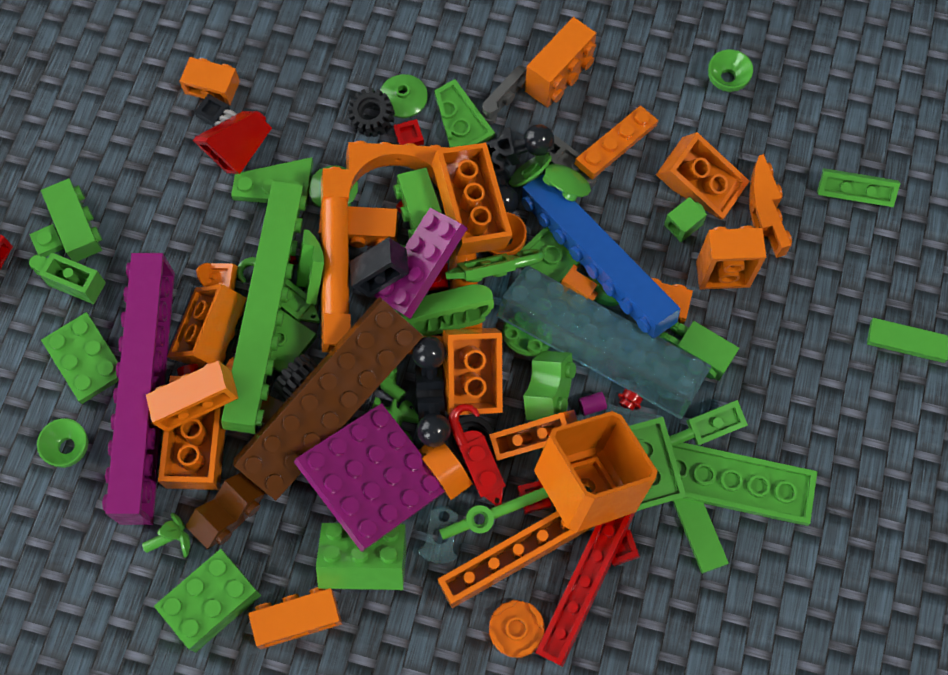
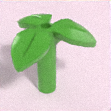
M172 512L170 515L173 521L164 523L157 532L158 536L142 543L143 550L146 553L173 540H178L181 543L183 556H188L190 536L184 532L186 527L182 519Z

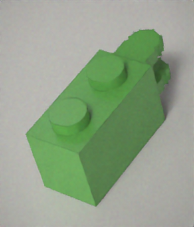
M52 252L48 258L34 255L29 261L30 267L48 286L91 304L96 302L106 284L97 270Z
M695 321L692 322L689 328L679 322L670 327V330L683 337L681 341L665 332L659 336L661 342L675 350L674 354L678 356L682 363L688 366L693 365L705 377L720 381L739 350V347Z

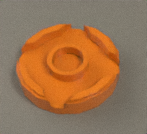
M512 600L500 605L494 611L489 622V635L492 644L500 653L511 658H522L531 655L538 648L545 632V623L541 613L533 605L520 600Z

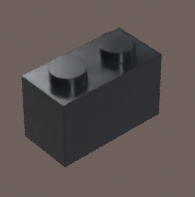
M388 237L351 260V286L364 295L371 297L408 275L407 249Z

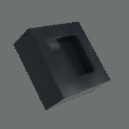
M208 94L194 113L197 118L214 127L216 121H220L219 117L224 115V111L230 110L225 102Z

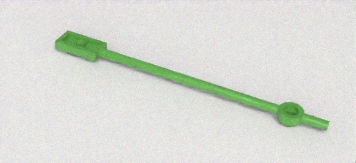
M735 400L686 420L689 428L671 435L669 438L672 447L690 439H694L696 445H701L743 428L748 424L738 400ZM543 487L491 509L482 505L473 506L466 513L464 520L439 529L441 537L444 540L469 529L475 533H485L493 526L494 519L549 496ZM482 514L484 516L483 523L476 524L474 521L475 515Z

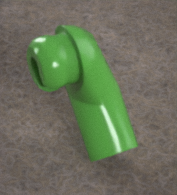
M395 368L380 384V388L392 398H396L397 402H400L407 392L396 384L397 368Z

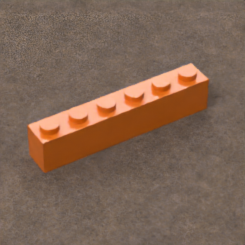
M558 511L438 578V584L450 606L454 608L593 527L579 532L572 531L566 527Z

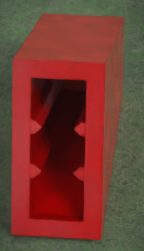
M242 111L196 136L193 142L226 173L240 174L272 127L266 122V117L260 112Z

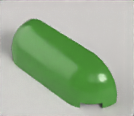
M472 284L426 295L411 319L399 311H395L423 336H432L443 333V330L461 329L484 322L486 320L485 317L494 308V298L492 291L487 286Z

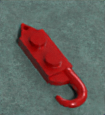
M459 404L453 408L449 416L451 431L479 496L485 497L494 505L499 506L502 503L503 487L506 485L487 441L479 431L464 432L459 421V416L464 411L472 412L475 417H479L480 413L473 405ZM495 498L499 499L498 503H495Z

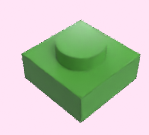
M54 224L29 234L38 255L41 257H47L51 252L56 253L64 249Z

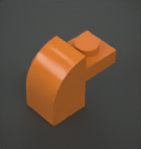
M446 444L436 448L424 445L419 449L423 456V462L437 478L445 490L444 494L450 500L473 484L458 459Z

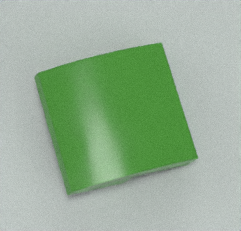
M304 230L296 286L306 287V303L316 305L324 266V256L318 240L310 230Z

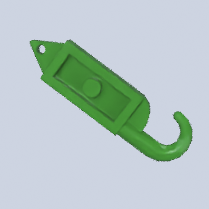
M529 249L522 252L523 257L504 253L458 263L456 268L446 272V279H465L468 282H479L483 280V277H502L507 275V272L515 271L517 268L541 262L544 258V253L538 249Z
M256 257L246 258L238 265L237 276L242 283L246 282L243 271L248 266L255 265ZM287 279L285 287H289L287 303L282 302L281 309L299 322L320 323L315 304H307L306 293Z

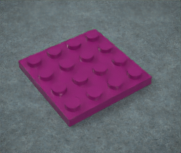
M382 403L300 455L294 461L295 465L361 552L445 493L437 478L423 462L422 454Z

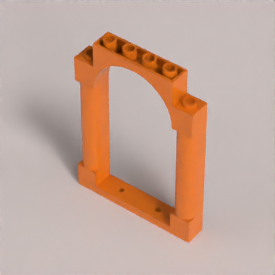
M365 141L348 142L346 169L340 167L323 168L321 177V248L324 256L321 277L323 353H329L351 329V314H349L348 201L352 187L364 174L383 166H404L414 170L426 167L430 180L438 187L432 162L437 149L449 147H441L439 145L417 146L412 143L394 145L389 142H381L379 144L366 143ZM454 249L449 257V271L456 268L458 263L476 260V253L456 256ZM450 279V289L478 284V282H468L465 279ZM482 323L461 329L482 328ZM432 336L443 342V336Z

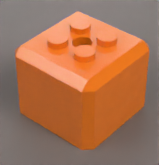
M613 411L553 428L534 469L535 474L566 527L575 532L635 513L655 481L658 472L623 416ZM584 486L590 487L592 492H588Z

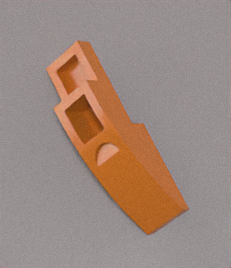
M763 154L759 155L751 175L749 187L750 214L753 227L763 228V235L768 237L774 254L778 258L787 254L792 244V238L789 231H785L782 224L781 211L777 208L783 197L781 186L776 184L772 165L766 161Z

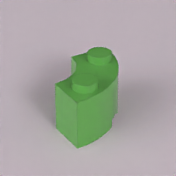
M543 351L532 360L531 381L523 395L526 420L535 421L567 411L571 381L576 374V365L573 362L572 353Z

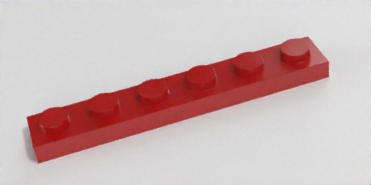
M635 513L595 527L535 652L536 654L563 667Z

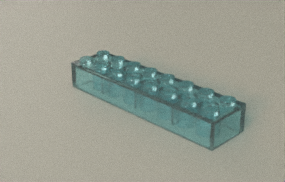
M526 266L503 295L496 316L559 352L572 353L573 360L625 389L634 392L681 420L712 367L658 336L653 339L647 332L641 331L638 325L530 266Z

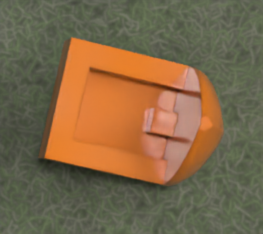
M203 263L196 269V275L203 286L223 284L235 290L238 266L228 263Z

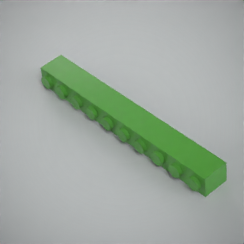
M272 180L232 368V375L239 398L224 405L221 419L224 430L255 434L257 426H262L264 410L260 409L262 400L267 401L269 394V385L266 384L267 375L272 376L274 369V360L271 359L272 350L277 351L279 335L275 334L277 326L282 327L284 311H280L282 302L287 303L289 287H285L286 280L292 278L294 264H290L291 256H296L298 241H295L296 233H301L303 218H299L300 210L305 211L307 196L303 195L302 185Z

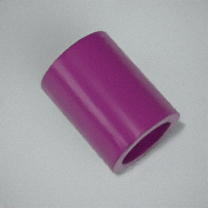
M602 392L578 398L583 416L607 409L606 400Z

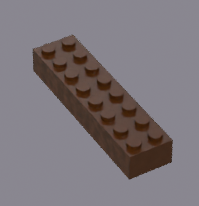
M379 297L236 455L234 467L276 501L302 473L295 465V459L338 432L422 339L423 335Z

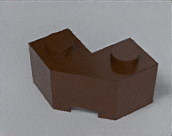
M240 472L224 481L213 500L196 508L185 527L207 549L216 544L223 545L232 536L233 531L260 509L261 505L259 503L265 493Z

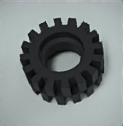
M369 88V93L365 89L361 90L363 94L361 96L356 93L354 95L356 100L351 99L349 102L351 107L348 106V115L355 129L360 134L364 132L365 136L370 137V133L374 137L378 136V131H381V134L386 133L384 128L390 129L392 127L390 122L394 123L395 120L393 116L395 111L386 93L383 94L379 89L375 92L374 88ZM378 106L380 114L376 118L371 120L363 118V112L366 108Z
M307 354L296 357L293 363L290 362L288 367L281 371L282 375L277 377L278 381L274 384V390L287 400L318 364Z

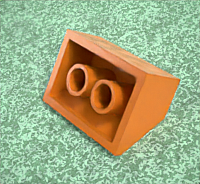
M223 284L196 287L167 357L189 365L197 364L199 368H203L206 364L218 360L223 364L226 358L225 352L229 342L235 335V327L238 319L244 312V304L247 298Z

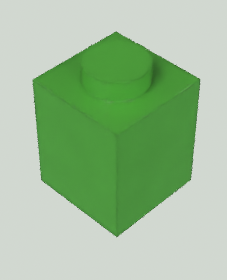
M689 197L667 214L664 226L680 242H683L704 224L707 214L700 203L694 202Z

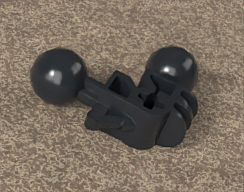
M542 124L529 127L524 137L515 141L513 140L511 129L505 127L498 139L484 142L487 143L493 162L492 165L506 212H515L518 207L519 197L516 190L506 184V181L511 180V176L504 164L505 162L512 166L520 164L519 155L526 152L535 156H544L551 151L554 146V134L550 128Z
M426 336L412 350V357L416 364L415 386L419 421L417 435L423 444L436 448L449 440L452 430L448 419L445 417L444 379L441 366L446 357V348L438 338Z

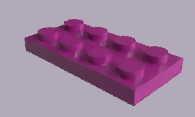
M429 208L405 246L407 249L409 274L379 291L374 296L382 298L392 308L411 319L468 228L448 216Z

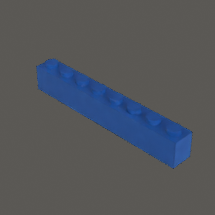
M545 173L522 187L521 201L524 208L528 212L531 211L537 217L538 222L543 228L548 227L550 229L549 231L553 234L556 242L560 245L563 244L571 257L585 267L588 275L602 285L605 293L610 297L612 296L619 303L622 311L633 317L641 331L647 332L654 339L678 322L681 308L575 201L567 200L563 197L562 191L554 186L547 185L543 181Z

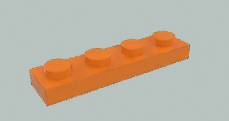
M640 105L575 159L574 165L593 180L655 128L659 120Z

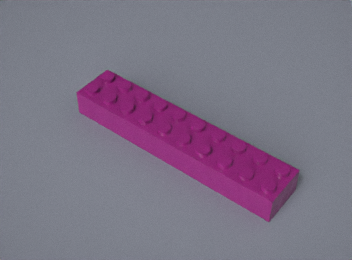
M131 253V261L126 265V275L129 278L128 287L124 288L126 311H123L121 315V324L124 327L123 336L119 338L121 361L117 362L116 375L119 381L118 388H115L113 393L114 403L116 404L115 414L111 416V428L114 430L113 440H110L108 444V454L111 457L110 467H107L105 472L108 491L103 497L102 505L105 514L120 525H153L161 428L152 423L146 394L155 391L159 386L165 385L175 272L163 253Z

